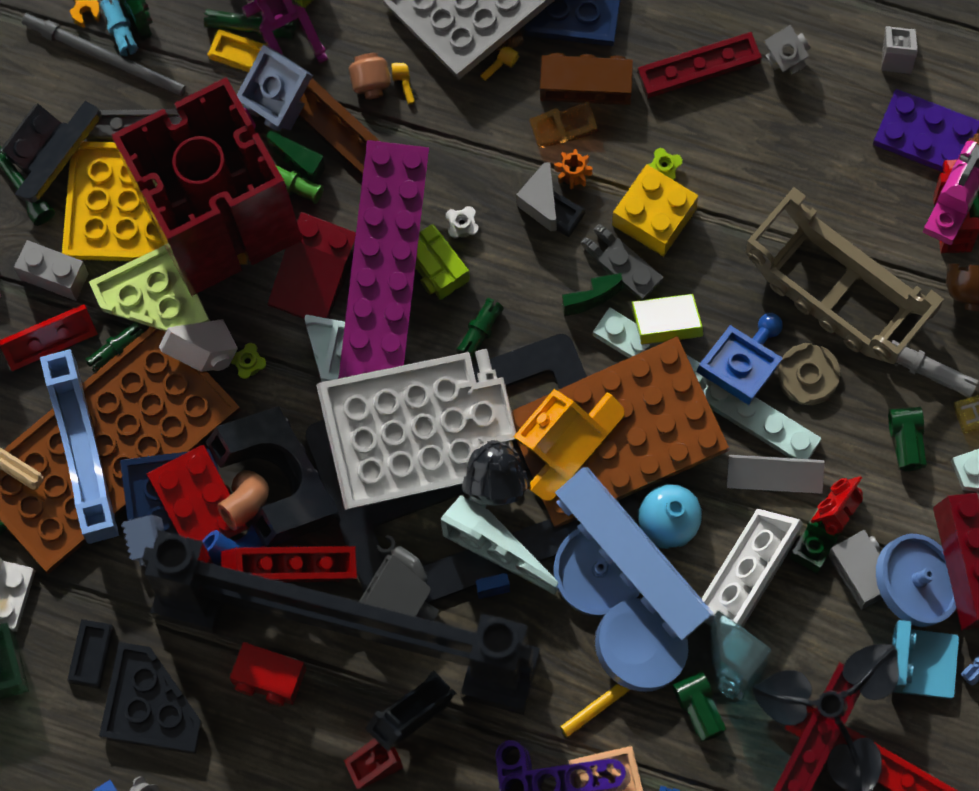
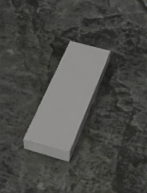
M729 455L727 488L822 493L825 462L824 460Z

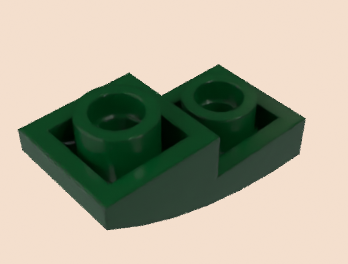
M810 520L789 559L818 574L841 532L830 535L826 532L822 521L811 523Z

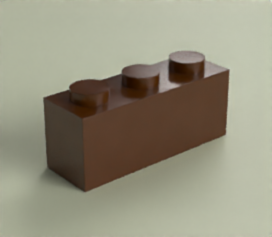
M562 53L542 55L540 101L630 105L633 59H626L623 56L596 58L590 54H583L579 57L566 56Z

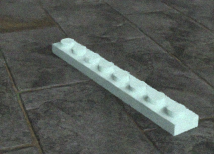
M610 307L593 331L594 337L628 358L663 343L642 345L636 323ZM687 355L713 411L789 458L809 459L819 445L821 437L756 397L750 405H747L697 373L696 371L700 363Z

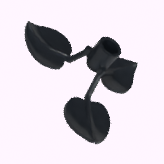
M876 644L854 652L847 659L843 668L844 678L854 686L851 689L842 691L840 694L835 691H826L821 694L819 699L809 700L812 695L811 683L805 675L795 670L777 672L753 686V693L760 707L778 723L784 725L802 723L807 717V706H818V710L828 719L835 720L847 744H839L831 750L827 759V768L830 776L839 786L849 791H872L882 770L880 750L869 738L863 737L853 742L841 718L847 712V702L845 699L855 694L858 690L869 700L884 699L895 690L899 679L898 650L895 646Z

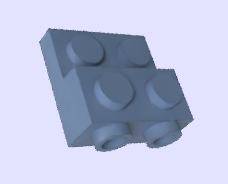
M263 45L237 96L240 102L245 104L244 108H247L249 114L256 117L263 116L266 118L264 123L270 128L279 132L282 128L291 130L305 105L300 99L313 75L271 47Z

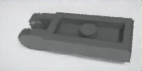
M598 224L593 230L609 247L603 252L594 241L586 237L580 242L582 247L610 275L621 273L622 286L637 299L645 300L663 281V276L619 238L616 239L608 229Z

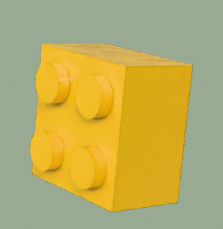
M646 164L613 211L612 226L664 257L696 211L699 195Z

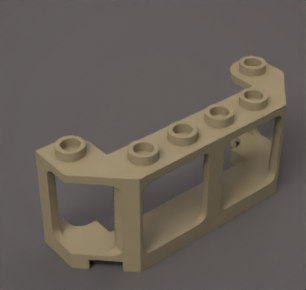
M793 187L747 241L745 252L748 258L770 283V287L780 296L786 295L794 301V305L799 311L806 315L810 313L818 319L820 326L829 333L835 332L842 337L845 345L852 351H860L865 356L894 365L902 351L925 323L937 314L944 299L933 290L924 296L920 293L921 288L918 286L914 289L910 288L816 217L817 211L814 208L809 210L801 204L805 200L806 195ZM785 209L796 223L798 230L779 253L773 257L757 241ZM808 240L812 241L847 269V272L821 302L780 272V269L803 242ZM859 279L864 280L899 307V312L879 335H875L871 340L832 311L833 307L854 282ZM910 314L921 315V319L897 347L888 341L907 316Z

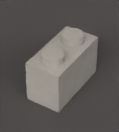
M28 240L14 266L20 280L75 301L89 275L83 261Z
M865 530L832 547L828 555L861 610L882 599L876 580V564L881 548L877 540L873 536L869 537Z

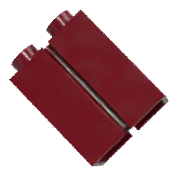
M227 77L175 102L174 105L181 121L178 124L171 123L163 108L111 134L135 191L191 296L242 271L237 257L238 254L245 253L251 265H254L302 240L284 179L259 134L255 132L253 123Z

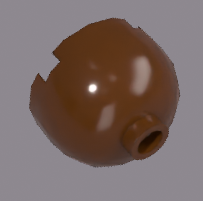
M948 264L946 287L949 295L955 301L965 304L964 310L979 312V266L959 267L960 264Z

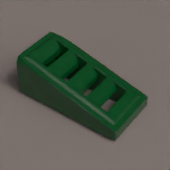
M269 131L266 136L269 148L295 171L301 173L303 178L317 184L325 170L323 156L273 131Z

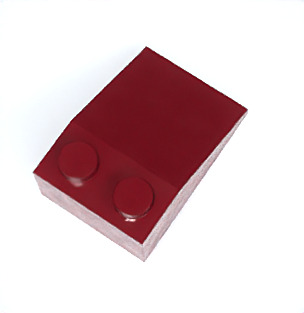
M301 212L297 224L302 240L286 248L267 304L302 319H305V314L328 319L352 266L356 232Z

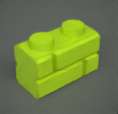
M431 224L419 233L415 270L417 269L423 277L420 279V282L429 295L435 293L439 300H442L470 280V271L434 224Z

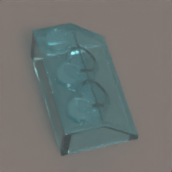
M718 610L714 615L709 634L715 682L719 684L718 689L730 699L737 697L742 701L764 672L771 649Z

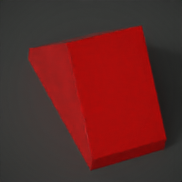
M375 738L344 760L357 790L403 769L402 761L396 748L394 747L387 751Z

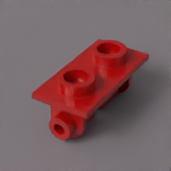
M858 476L849 480L842 478L836 481L831 486L832 491L827 498L817 506L818 511L811 519V523L822 521L828 534L835 535L840 533L850 519L848 516L853 515L863 501V491L857 487L862 477Z

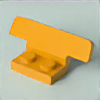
M554 389L513 436L521 445L535 453L546 463L530 482L531 486L528 488L530 491L546 501L555 498V492L572 478L623 418L624 408L613 395L607 392L592 411L587 414L578 404Z

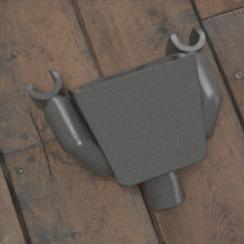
M386 535L385 538L391 546L388 549H382L377 545L378 551L385 558L359 602L434 621L439 610L425 602L431 588L427 585L428 576L419 558L402 546H398L392 536Z

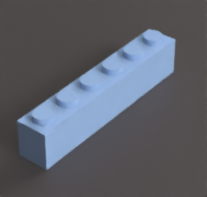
M583 467L555 492L560 498L557 501L559 507L568 516L572 513L580 521V524L577 526L578 529L588 540L594 538L602 547L598 550L601 556L610 565L614 562L623 571L619 575L630 589L636 587L644 596L640 599L643 605L652 614L656 611L665 620L661 625L673 639L677 636L681 640L686 639L714 614L588 467Z

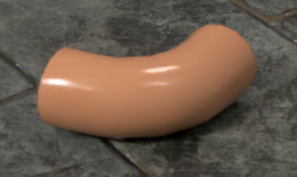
M244 470L239 472L232 481L233 493L217 505L222 519L234 531L254 518L260 508L267 502L269 495L268 483L254 471Z

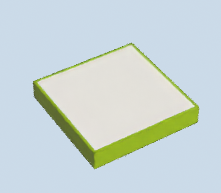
M693 294L632 301V311L642 345L666 342L677 336L679 340L703 336V326Z

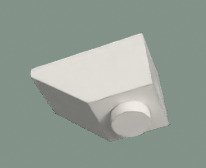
M223 319L168 327L159 345L161 352L200 372L209 370L220 371L228 368L238 349Z

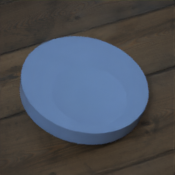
M576 529L564 539L555 556L553 575L558 581V592L565 602L578 612L589 616L604 617L618 603L637 598L640 591L636 587L630 589L619 576L623 571L615 562L610 565L601 556L598 550L602 547L594 538L588 540L579 529Z
M906 534L891 541L882 549L876 564L877 585L884 602L897 617L903 621H911V625L928 627L947 619L953 614L956 604L943 549L940 544L924 535Z
M641 598L629 599L615 605L599 623L595 636L596 653L605 672L621 686L640 692L655 691L672 682L684 668L688 656L687 638L681 640L678 636L673 639L661 625L665 620L657 611L652 614L640 600Z

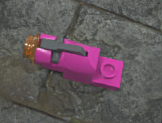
M979 133L974 134L965 143L923 229V233L949 245H952L979 191Z

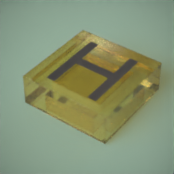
M979 395L954 402L953 407L963 434L979 430Z

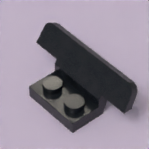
M84 101L68 123H61L40 104H35L0 149L1 154L28 174V177L15 193L18 198L33 203L42 197L100 120L102 113L96 106Z

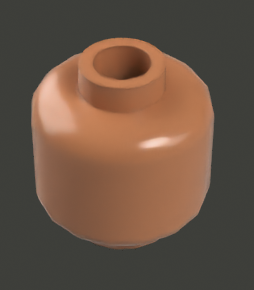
M377 53L356 56L354 62L349 66L352 89L357 94H365V99L383 96L382 90L387 89L391 85L387 61L382 57H378Z

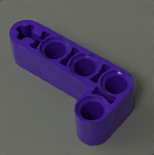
M508 740L499 745L496 751L500 791H510L511 786L516 782H523L524 791H543L542 783L549 777H555L556 787L553 791H623L630 783L631 775L629 770L616 759H604L532 770L530 754L520 743ZM518 749L520 751L519 761L514 765H508L506 762L507 754L511 750ZM612 769L621 773L620 776L615 778V783H613L608 778L598 779L595 770L601 776L611 775ZM582 772L588 773L589 781L587 785L583 788H575L574 779L576 775Z

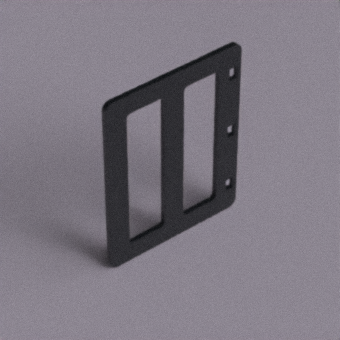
M557 334L490 359L492 370L495 369L497 378L504 377L506 387L546 372L554 375L559 389L587 377L572 339L565 334ZM478 363L472 365L476 383L479 382L477 373H480ZM325 420L311 424L306 430V440L322 483L328 494L334 499L336 508L339 511L335 517L346 546H355L356 572L363 592H365L384 560V557L377 549V545H380L374 532L375 528L465 494L461 490L462 484L345 510L333 455L330 453V442ZM517 440L512 441L514 450L521 458L523 470L528 471V465ZM634 493L618 500V503L639 525L637 513L640 504L636 494ZM548 519L511 534L540 563L556 556L561 543L569 534L578 529L577 526L580 524V521L576 519L555 528L552 520ZM467 549L423 566L428 576L427 585L431 588L425 602L430 604L476 586L478 579L503 573L508 575L512 572L503 567L499 568V565Z

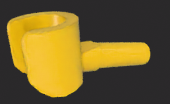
M503 47L494 63L480 75L481 78L486 81L503 63L512 68L519 58L518 52L510 47Z
M393 63L392 80H402L407 103H415L410 87L407 64Z

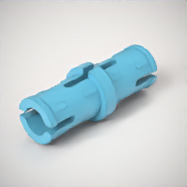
M102 0L100 6L108 21L107 29L109 34L114 36L120 55L127 56L126 48H128L130 55L134 54L138 50V46L130 31V20L124 16L119 0H112L113 4H110L109 0Z

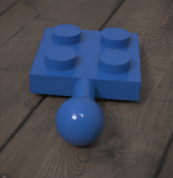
M774 313L764 314L758 321V332L753 338L748 337L730 325L701 361L696 372L747 405H750L783 359L763 346L768 338L776 337L782 331L783 324L781 318Z

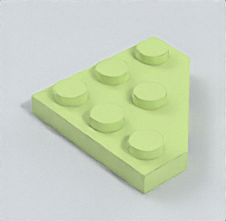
M165 245L89 281L100 308L103 312L163 331H167L168 327L210 321L198 293L193 296L190 295Z

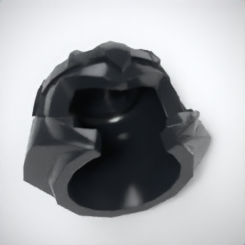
M492 440L472 452L461 490L468 494L471 501L475 503L506 505L517 502L531 485L526 472L523 470L519 454L508 445L498 440Z

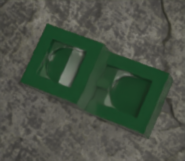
M622 274L591 278L590 290L563 294L562 309L564 316L590 310L615 296L622 290Z

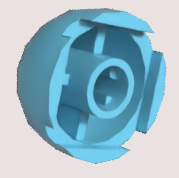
M664 484L652 489L643 498L637 517L640 528L656 546L669 549L670 547L684 546L694 538L701 525L702 508L697 497L689 489L679 484Z

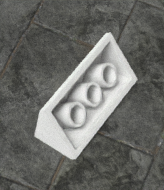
M756 509L702 597V600L714 613L705 621L706 624L736 640L797 540L803 526V522L800 519Z

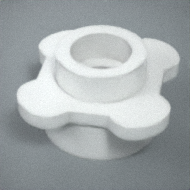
M467 206L464 210L455 211L450 209L446 212L445 217L450 224L448 233L452 238H463L475 235L478 232V225L474 221L476 214L474 208ZM464 220L465 223L461 225L459 221Z

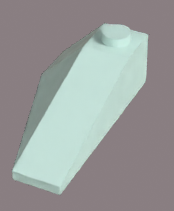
M460 495L441 518V525L445 538L554 595L558 591V581L486 509V505L471 501L470 497L467 499Z

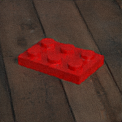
M204 444L146 474L178 535L202 541L214 530H218L229 539L248 530L245 524L234 531L222 519L217 505L229 497L230 493Z

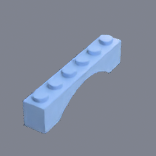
M71 349L40 357L46 386L67 459L82 535L88 544L119 536L77 361Z

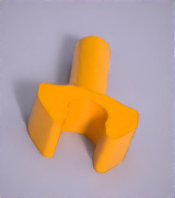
M74 0L76 4L70 9V14L77 25L82 28L85 27L82 17L85 11H91L97 22L100 21L101 9L97 0Z

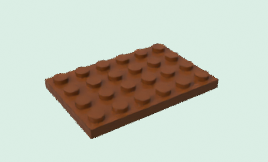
M678 336L557 390L573 400L587 414L592 411L607 392L613 395L623 406V418L577 471L579 472L583 467H588L617 501L730 451ZM549 394L512 410L516 432L519 431ZM518 442L534 478L546 463ZM557 495L552 500H543L555 528L577 519L573 513L568 516L559 507L557 501L560 498Z

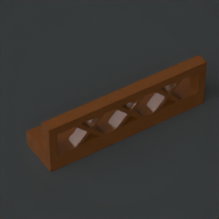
M312 78L300 99L305 105L298 118L363 177L367 140H380Z

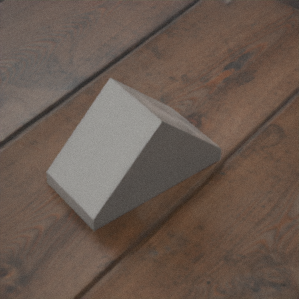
M886 26L881 71L911 74L917 56L916 30Z
M550 162L542 164L516 194L517 206L549 231H557Z

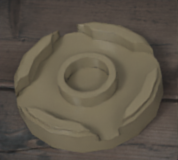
M803 343L792 347L783 355V359L778 367L777 380L781 390L790 400L801 405H816L825 402L834 394L839 384L840 367L836 357L827 348L811 343Z

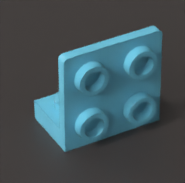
M898 620L893 631L892 645L898 650L899 679L893 692L952 699L955 692L958 635L911 629V621Z

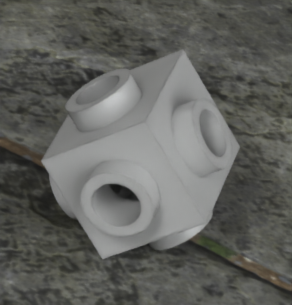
M791 25L764 40L770 53L766 54V57L774 70L780 68L783 73L789 70L792 75L807 66L805 60L809 58L807 51L811 47L803 33L796 35ZM786 47H791L794 49V53L792 56L787 57L783 55V50Z

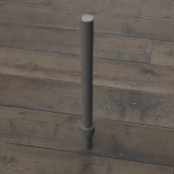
M27 13L23 16L22 24L40 32L41 36L51 41L58 40L179 96H182L185 92L186 85L60 29L61 26L50 20L45 22Z

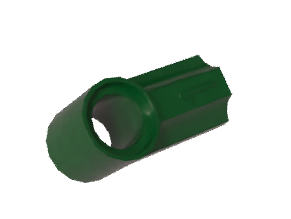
M922 408L889 409L890 436L894 437L898 470L906 472L925 468L927 464L922 436L924 434Z
M703 672L672 685L677 701L682 710L687 712L700 742L715 738L727 730L713 701L714 695L711 686Z

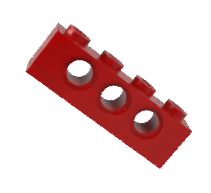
M355 546L236 547L221 551L222 567L284 583L342 582L357 578Z

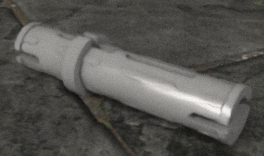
M895 340L892 341V344L896 347L900 344ZM905 347L896 363L910 369V373L914 375L918 373L968 398L972 396L979 381L925 356V352L921 350L917 352Z

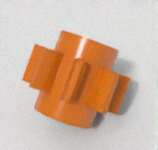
M574 149L573 153L567 155L562 152V163H555L554 171L561 172L558 176V183L565 182L569 184L570 189H573L574 185L578 184L585 186V175H592L593 167L586 166L589 162V155L582 156L578 154L577 149ZM571 167H577L576 172L570 171Z

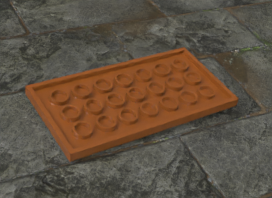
M149 327L124 348L120 355L117 354L82 383L115 517L126 509L120 460L191 451L204 443L216 426L226 424L241 411L235 401L207 371L200 372L161 352L159 345L166 331L154 327ZM53 408L4 449L41 473L44 480L40 486L32 490L0 469V521H3L6 528L47 574L51 573L87 542L82 535L67 459Z

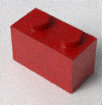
M243 642L231 672L230 680L233 685H236L235 690L242 694L253 696L254 692L265 695V700L274 705L284 706V703L293 705L305 675L306 667L304 662Z

